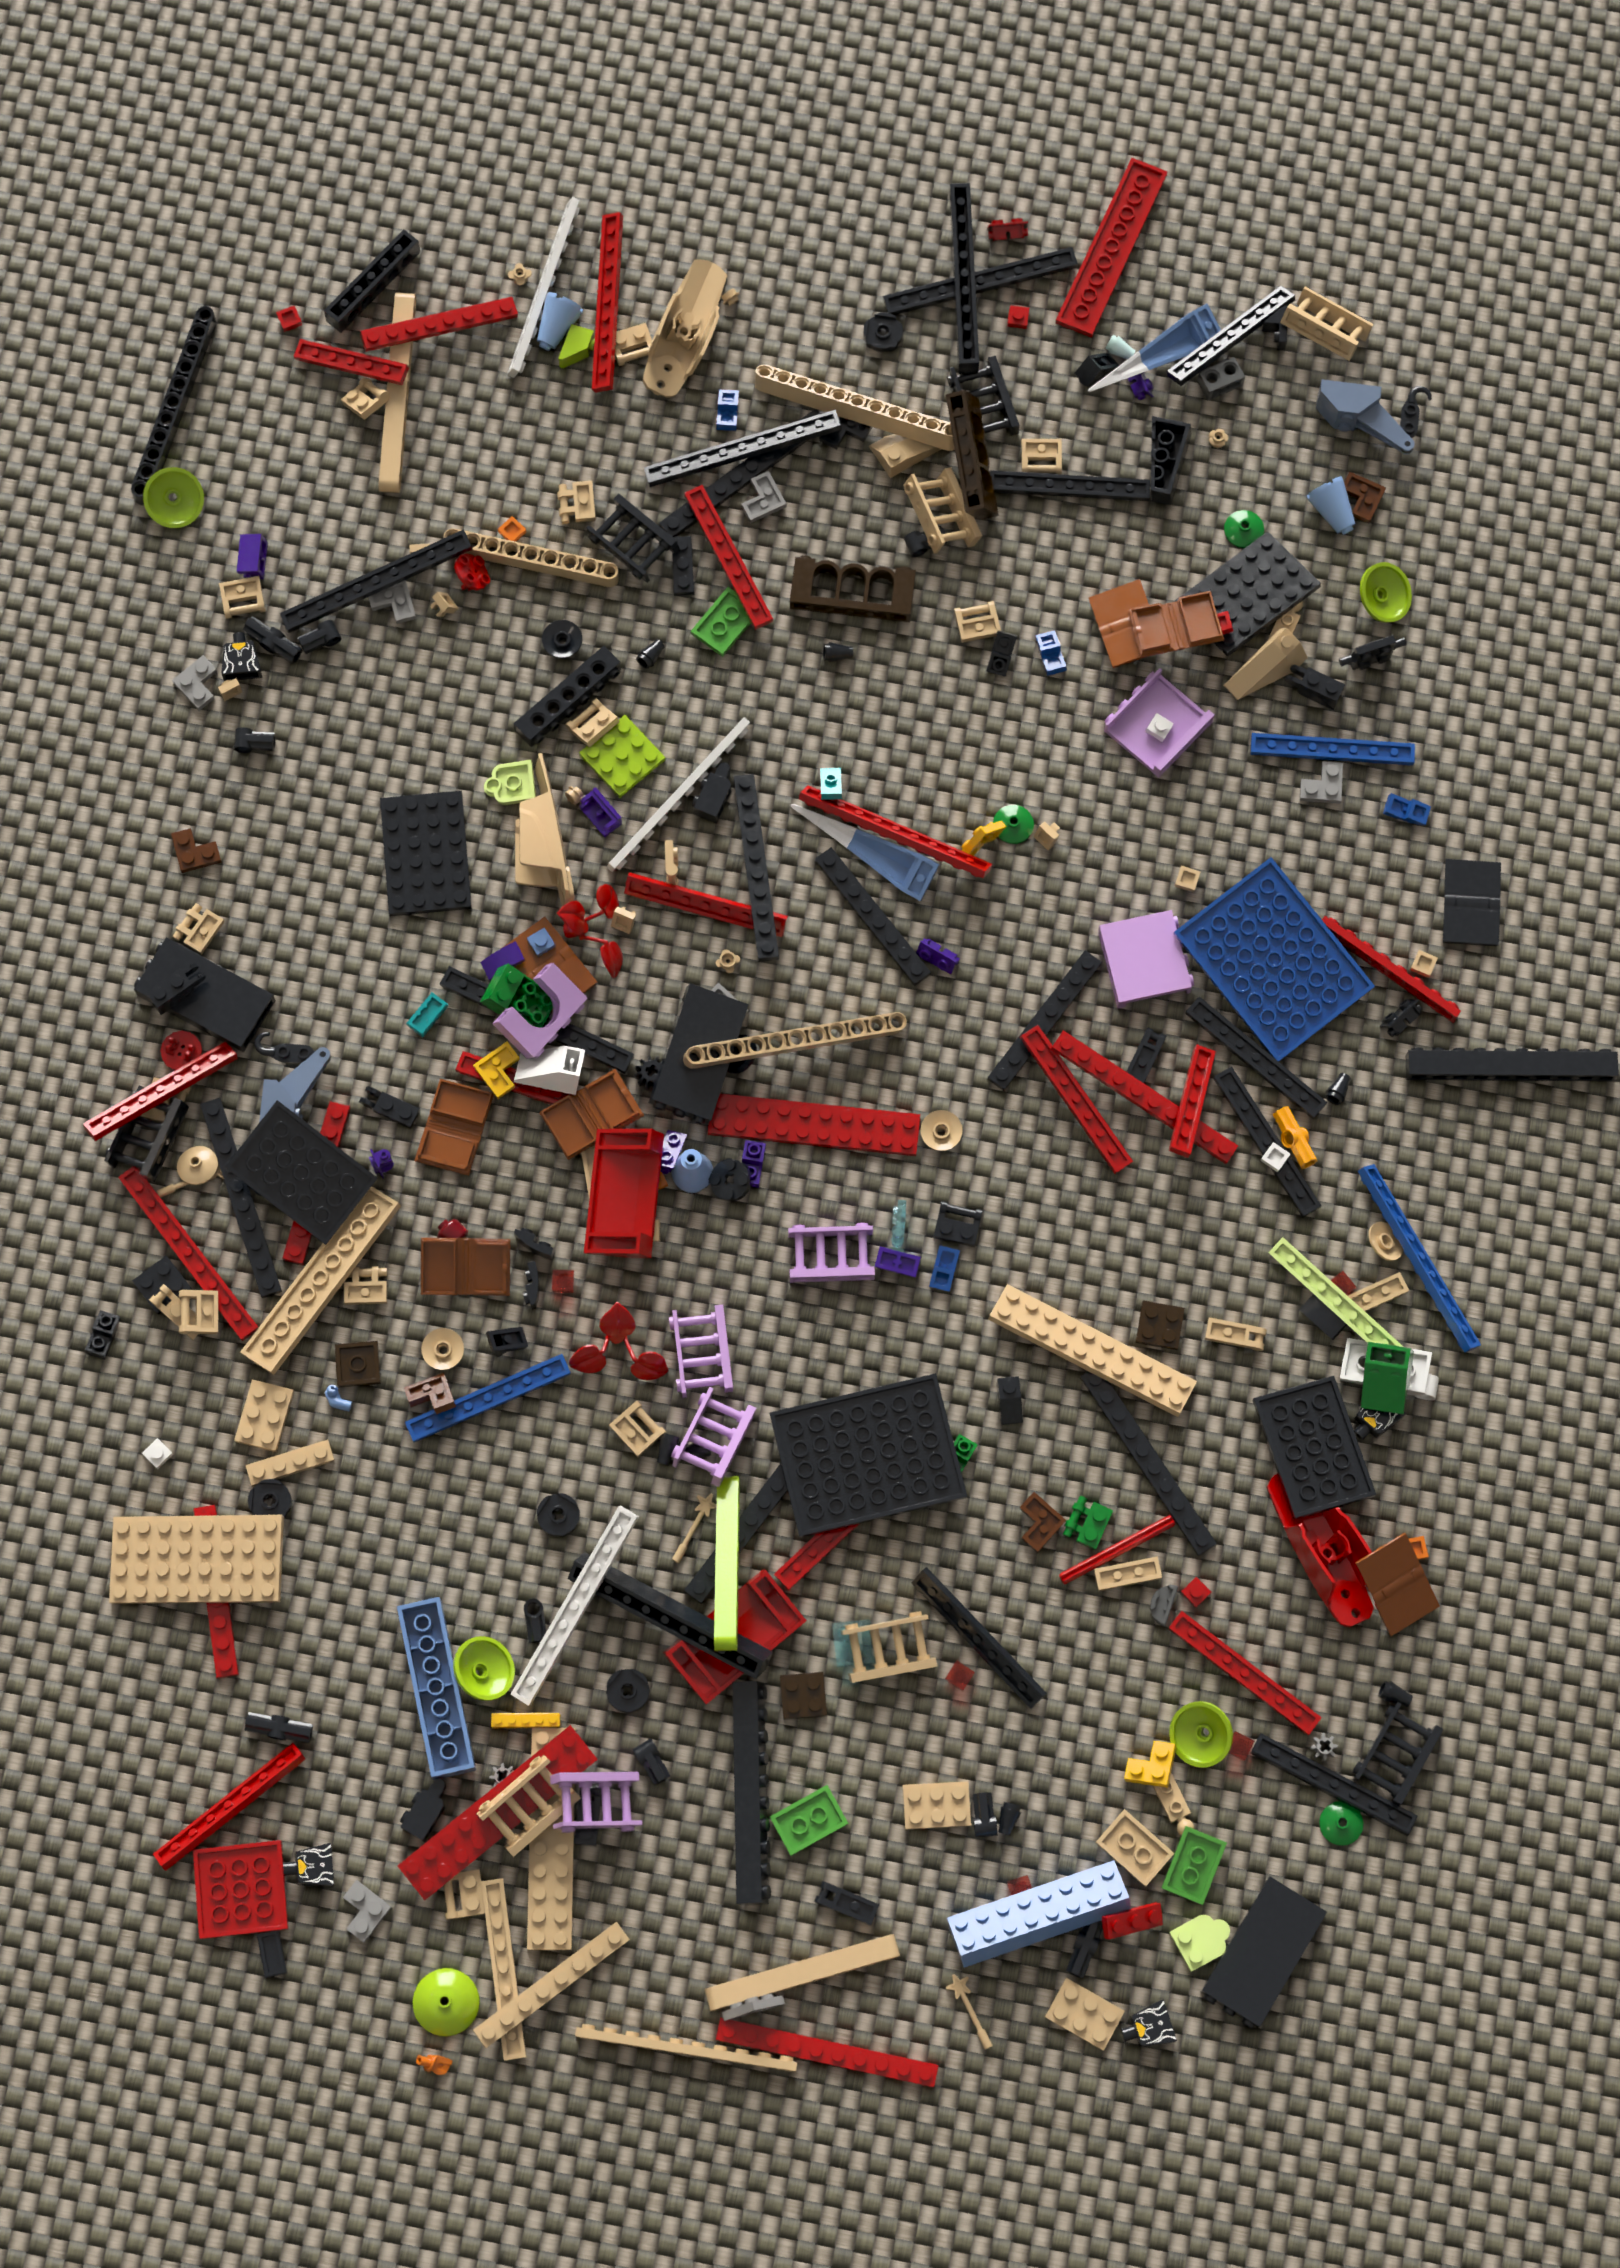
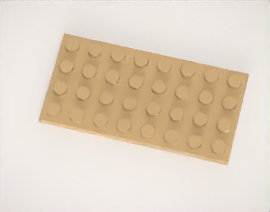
M284 1516L113 1517L109 1603L280 1602Z

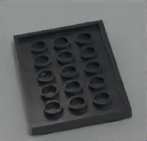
M1266 532L1180 597L1211 591L1217 614L1225 611L1229 612L1234 632L1224 634V641L1214 642L1228 657L1321 587V583L1269 532Z
M462 790L380 798L389 916L472 909Z
M276 1100L225 1165L227 1170L325 1245L378 1179L278 1100Z
M1334 1376L1253 1398L1255 1410L1294 1520L1373 1498L1377 1495Z

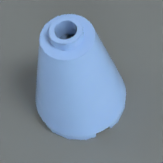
M548 292L546 295L537 341L540 343L539 346L548 351L551 348L555 349L568 333L571 324L574 325L584 311L579 304L564 296L556 298L557 294L553 292Z
M1342 476L1332 479L1333 483H1324L1308 493L1309 495H1306V497L1337 533L1342 532L1345 535L1353 530L1352 526L1355 525V520Z
M688 1149L678 1157L671 1174L674 1183L680 1190L688 1193H697L710 1184L708 1179L712 1173L713 1166L705 1155L694 1149Z

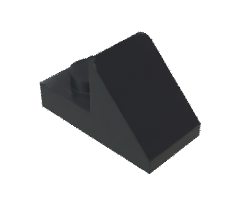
M1283 306L1265 320L1262 327L1263 332H1274L1273 341L1277 343V350L1285 351L1287 343V326L1280 322L1288 306Z
M523 1327L486 1332L491 1351L496 1357H500L509 1351L523 1350L528 1347Z

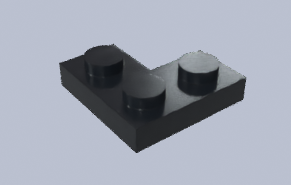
M838 416L842 430L819 437V441L837 450L846 434L864 442L872 427Z

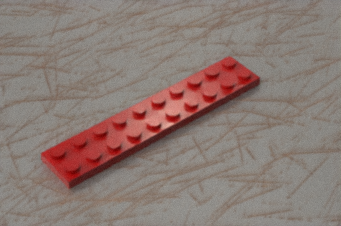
M1131 158L1056 318V324L1092 338L1162 188L1168 171Z
M720 1094L712 1119L709 1122L708 1135L916 1156L921 1114Z
M571 1725L397 1865L424 1901L504 1837L489 1817L482 1820L476 1813L480 1811L479 1807L484 1802L494 1799L524 1773L536 1757L544 1755L549 1759L550 1763L545 1767L552 1775L561 1772H583L598 1760ZM539 1772L529 1780L530 1784L545 1802L556 1794ZM522 1787L512 1795L528 1816L539 1808ZM505 1802L495 1810L511 1830L521 1823V1820Z

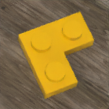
M1002 821L990 822L984 827L979 826L972 833L974 836L971 840L969 839L963 843L961 851L975 856L984 844L994 841L1007 826Z
M507 1041L473 1065L497 1099H500L515 1088V1085L504 1070L519 1061L520 1057Z
M1154 1741L1150 1761L1128 1758L1124 1776L1125 1782L1168 1788L1176 1745L1174 1743Z

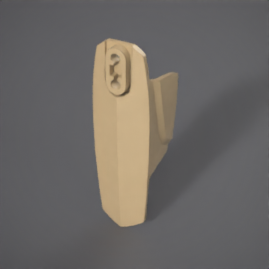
M700 259L693 261L679 289L672 295L660 320L648 351V360L642 380L646 388L656 395H662L666 398L676 396L687 377L695 371L711 340L719 319L720 307L718 303L727 278V274L713 262ZM662 382V388H659L657 384Z
M538 753L539 757L535 766V774L541 795L520 802V819H517L515 822V882L526 886L557 887L561 906L563 907L566 903L574 901V890L570 868L566 862L557 810L543 753Z

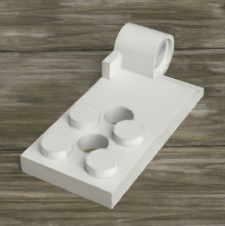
M1347 1338L1340 1381L1363 1384L1364 1368L1359 1365V1361L1362 1358H1366L1368 1347L1366 1341ZM1412 1349L1414 1356L1407 1395H1413L1423 1400H1435L1439 1377L1429 1374L1432 1352Z

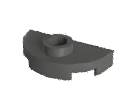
M1176 1585L1160 1588L1151 1599L1150 1611L1152 1617L1164 1628L1179 1587Z

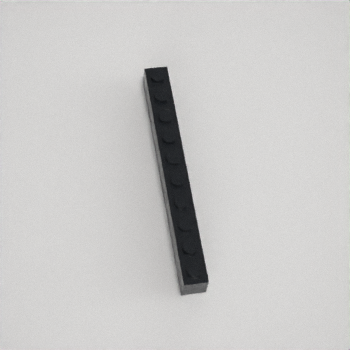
M970 183L950 184L949 199L958 374H978L979 346Z
M1416 1047L1408 1050L1405 1056L1406 1080L1615 1082L1619 1076L1618 1052H1611V1049H1600L1599 1051L1579 1049L1578 1051H1570L1563 1048L1557 1051H1549V1049L1540 1048L1536 1051H1528L1526 1048H1519L1515 1051H1507L1506 1048H1497L1494 1051H1486L1485 1048H1476L1474 1051H1465V1048H1454L1453 1050L1433 1048L1432 1050H1424L1423 1048Z
M584 1552L574 1561L568 1580L575 1583L590 1557L589 1554ZM612 1566L595 1593L755 1679L766 1670L773 1652L740 1634H738L737 1651H715L714 1620Z
M759 1681L732 1682L736 1904L743 1906L769 1904V1899L771 1898V1888L768 1885V1876L771 1874V1867L768 1863L770 1843L767 1841V1832L770 1830V1822L767 1818L769 1798L766 1789L769 1786V1777L766 1774V1765L769 1762L768 1753L766 1752L768 1733L765 1730V1721L768 1719L767 1709L765 1708L767 1688L764 1686V1683Z

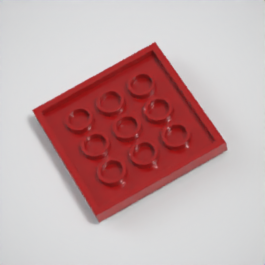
M282 1840L193 1850L199 1939L289 1930L285 1876H283L282 1863H284Z

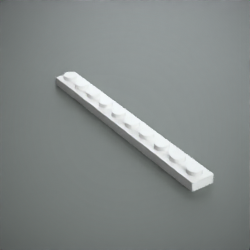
M574 197L569 200L563 213L507 373L510 377L515 378L518 373H522L526 362L523 360L525 355L528 356L532 345L529 344L531 338L534 339L538 328L535 326L537 321H540L542 318L543 310L541 308L545 304L549 286L552 287L556 276L553 275L554 271L559 269L562 259L559 257L561 252L564 253L568 242L565 241L567 235L570 236L573 230L572 220L573 218L576 219L580 210L577 207L579 199Z
M745 717L608 863L607 868L611 872L616 868L621 870L628 862L625 858L629 854L634 855L641 848L639 843L643 839L647 841L655 833L652 829L657 824L661 826L668 819L666 814L670 810L674 812L681 805L682 802L679 800L684 795L688 797L694 791L695 787L693 785L697 781L701 783L709 773L706 771L711 766L715 768L722 760L720 756L724 751L728 754L736 745L733 742L737 737L742 739L749 731L747 726L750 722Z
M622 1506L617 1508L511 1693L512 1696L528 1706L532 1704L639 1516Z

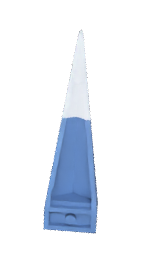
M1208 304L1186 314L1093 385L1088 392L1189 355L1221 331Z
M790 804L793 809L853 852L902 892L922 901L940 866L939 863L909 848L798 805Z

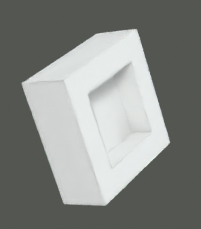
M1156 713L1145 732L1163 742L1174 723Z
M1273 1142L1261 1158V1161L1276 1172H1279L1290 1157V1153Z
M158 1438L142 1453L157 1469L173 1455Z

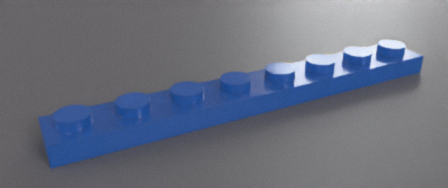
M1252 733L1250 755L1414 765L1415 743Z
M560 1354L454 1400L455 1408L436 1414L433 1409L406 1421L405 1424L415 1443L569 1376L571 1372L563 1354Z

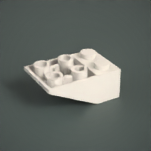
M559 1046L545 1049L539 1057L529 1059L520 1053L514 1082L576 1095L585 1050L569 1046Z

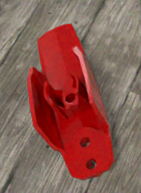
M1278 1473L1275 1474L1267 1484V1491L1285 1532L1320 1598L1342 1626L1350 1628L1369 1619L1374 1607L1368 1594L1367 1586L1356 1565L1357 1561L1372 1553L1366 1541L1349 1516L1343 1513L1339 1507L1294 1520ZM1341 1593L1345 1594L1346 1598H1343ZM1351 1612H1354L1357 1617H1353Z

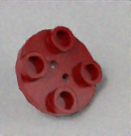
M465 553L455 559L454 568L459 580L463 583L461 585L462 590H482L490 583L491 579L484 565V559L481 556Z
M177 1031L165 1038L160 1052L166 1066L172 1070H177L201 1056L203 1050L197 1036L187 1031Z

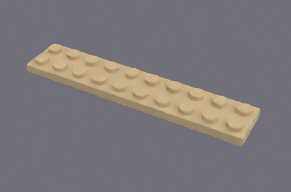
M371 1186L326 1245L322 1243L240 1353L272 1375H275L400 1209L401 1205Z
M1008 1284L988 1320L1176 1417H1179L1197 1383L1192 1378Z
M532 1728L531 1756L566 1728ZM572 1784V1787H571V1788H572L574 1791H575V1784ZM555 1794L546 1803L552 1805L558 1800V1795ZM575 1804L571 1806L572 1821H574ZM538 1808L530 1814V1818L535 1820L541 1814V1809ZM563 1814L529 1843L527 1950L572 1951L574 1832L562 1833V1829H553V1824L563 1822Z

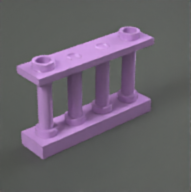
M857 1223L856 1226L805 1228L804 1225H794L792 1228H788V1238L795 1237L796 1266L794 1269H790V1283L874 1280L875 1267H870L867 1257V1235H873V1225L868 1226V1223ZM858 1235L859 1265L857 1267H849L847 1265L846 1236ZM824 1236H837L838 1265L836 1268H828L825 1265ZM803 1237H816L817 1266H815V1269H806V1266H804Z
M715 1305V1312H711V1315L677 1318V1310H672L673 1317H669L670 1330H675L680 1379H676L677 1392H682V1397L686 1398V1389L715 1385L724 1387L725 1393L733 1392L723 1305ZM707 1323L717 1325L718 1332L714 1333V1335L680 1339L679 1327ZM707 1344L719 1345L720 1353H717L716 1356L682 1360L681 1347ZM714 1364L722 1366L723 1374H719L718 1377L685 1380L683 1368Z
M709 1387L706 1394L702 1393L698 1401L700 1407L681 1445L675 1446L671 1457L674 1458L673 1467H677L680 1459L711 1472L710 1475L713 1476L711 1484L720 1487L754 1418L756 1408L748 1405L746 1411L741 1410L740 1412L711 1399L713 1388ZM708 1406L737 1419L736 1422L739 1423L737 1429H730L703 1417L702 1415L706 1407ZM700 1424L727 1436L728 1440H730L728 1447L725 1445L722 1447L693 1434L697 1425ZM689 1441L719 1454V1457L722 1458L720 1463L712 1464L685 1452Z
M561 1772L551 1775V1785L559 1784V1788H561L563 1822L553 1824V1829H562V1833L575 1832V1829L621 1828V1832L634 1831V1827L642 1825V1820L631 1821L629 1787H631V1783L639 1781V1772ZM572 1784H579V1788H581L583 1821H572L570 1793ZM592 1784H598L599 1788H601L603 1821H592L590 1796ZM612 1784H618V1787L621 1788L623 1821H612L610 1787H612Z

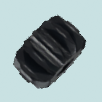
M647 1056V1062L641 1059V1066H635V1070L638 1072L634 1075L635 1079L639 1080V1086L645 1085L646 1091L649 1090L650 1086L654 1087L662 1061L659 1063L660 1058L658 1056L655 1057L654 1061L651 1059V1056ZM652 1071L656 1072V1074L649 1076V1073H652Z

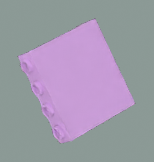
M1160 668L1155 673L1151 672L1145 679L1146 683L1142 687L1140 685L1137 686L1131 694L1132 697L1128 701L1125 699L1119 705V710L1115 714L1111 713L1104 722L1106 723L1104 732L1158 778L1213 723L1215 716L1210 710L1205 713L1161 675L1162 670ZM1156 713L1174 723L1163 742L1145 732Z
M1172 910L1099 925L1098 934L1117 1009L1126 1007V1003L1185 990L1189 994L1192 986H1194L1193 976L1188 974L1187 970L1189 966L1188 957L1186 954L1183 955L1182 947L1184 946L1173 934L1179 928L1177 916H1173Z

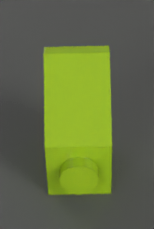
M571 324L558 358L560 368L564 369L589 357L590 351H594L595 337L593 330Z

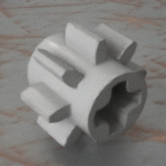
M1322 1733L1320 1740L1317 1737L1313 1738L1316 1744L1311 1746L1310 1749L1316 1752L1314 1758L1321 1756L1323 1761H1326L1328 1754L1331 1757L1335 1756L1332 1750L1336 1749L1338 1745L1333 1744V1736L1325 1738V1734ZM1326 1743L1328 1745L1327 1750L1322 1752L1320 1750L1321 1744Z
M502 1763L499 1769L493 1767L495 1774L489 1776L490 1780H496L493 1787L499 1783L500 1777L498 1775L500 1773H508L506 1776L511 1774L513 1771L512 1766L507 1769L504 1763Z

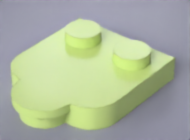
M532 760L497 765L492 771V777L487 779L484 784L485 793L490 797H495L496 801L501 805L517 804L536 797Z
M1200 1915L1170 1931L1169 1934L1190 1972L1220 1957L1225 1952V1940L1230 1935V1927L1224 1920H1213L1208 1915Z

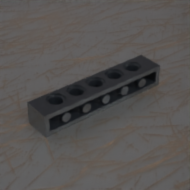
M403 229L324 310L326 322L342 333L421 252L419 241Z
M603 646L514 722L515 732L530 747L540 744L545 739L547 733L555 731L560 726L562 720L570 718L575 713L576 708L580 705H585L590 700L591 695L595 692H600L605 687V683L610 679H615L620 674L621 662ZM598 669L604 671L602 674L594 673ZM583 682H587L589 684L587 687L579 686ZM567 695L574 696L572 700L564 699ZM552 708L559 709L557 713L549 712ZM537 721H542L544 723L542 726L534 725V723Z

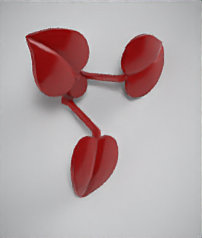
M603 884L596 893L597 903L601 908L600 912L584 918V907L579 901L574 900L561 907L557 915L565 922L563 931L567 938L579 937V940L585 939L604 944L600 949L601 958L609 974L614 979L619 974L623 963V955L619 945L615 941L608 943L604 939L585 936L589 929L587 921L604 913L608 919H612L615 909L619 907L618 896L613 887L609 884Z
M618 1302L603 1315L599 1322L600 1330L606 1334L603 1348L599 1351L596 1345L583 1346L569 1360V1366L575 1370L584 1373L599 1372L606 1365V1357L602 1354L605 1353L609 1341L614 1344L624 1341L632 1360L635 1362L631 1366V1372L635 1377L641 1380H654L662 1377L669 1370L665 1359L656 1352H644L638 1359L635 1357L627 1338L635 1330V1320L630 1312Z

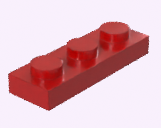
M1154 1902L1102 1916L1104 1938L1110 1940L1162 1926L1161 1903Z

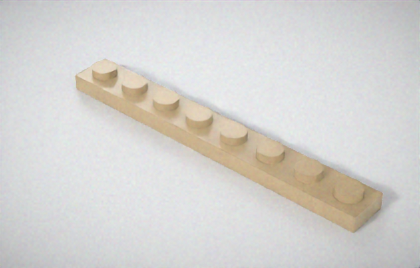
M503 1878L481 1881L497 2011L519 1996ZM521 2022L501 2037L504 2061L527 2058Z
M615 1922L477 2026L473 2032L485 2049L630 1939L619 1924Z

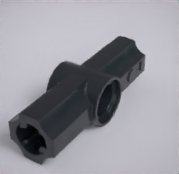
M254 617L246 621L243 632L259 642L267 652L271 654L276 653L291 664L298 661L302 648L288 640L280 630L275 627L270 628Z
M248 1712L244 1730L267 1735V1737L286 1741V1739L310 1743L313 1724L293 1721L288 1717L280 1715L267 1716Z
M1102 1920L1083 1926L1082 1931H1079L1073 1946L1074 1951L1066 1968V1972L1084 1978L1091 1957H1094L1101 1940L1099 1937L1103 1930Z

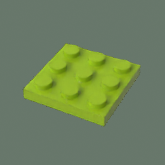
M626 715L619 719L620 722L591 747L586 746L579 752V756L619 798L666 760L665 756Z

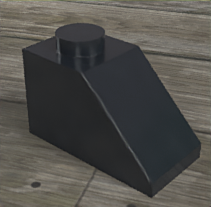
M1108 352L1089 355L1076 370L1075 375L1079 378L1078 380L1082 385L1091 387L1120 365Z
M1019 1376L997 1378L996 1385L1001 1425L1023 1423Z

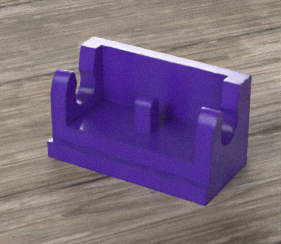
M240 534L236 572L244 574L243 578L259 576L260 579H264L268 542L262 534Z
M596 787L580 800L579 808L604 838L622 825L621 816Z
M880 1246L874 1267L916 1278L921 1257Z

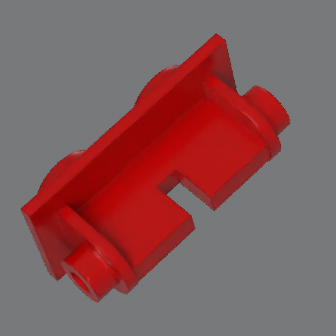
M1023 218L1011 219V223H1003V220L991 221L992 224L987 226V228L992 230L988 231V238L993 241L1006 240V232H1010V239H1023L1024 236H1028V228H1024L1028 221L1023 222Z

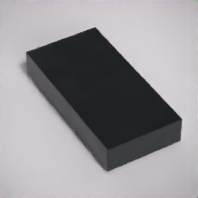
M280 1931L257 1934L265 1978L288 1974Z

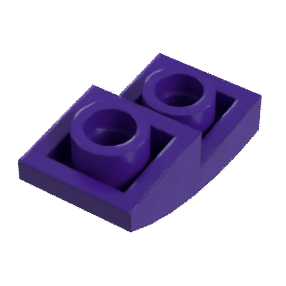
M515 941L491 954L480 963L489 981H491L498 967L506 964L514 967L524 962L525 959Z
M745 1140L742 1162L751 1172V1187L759 1188L766 1143Z

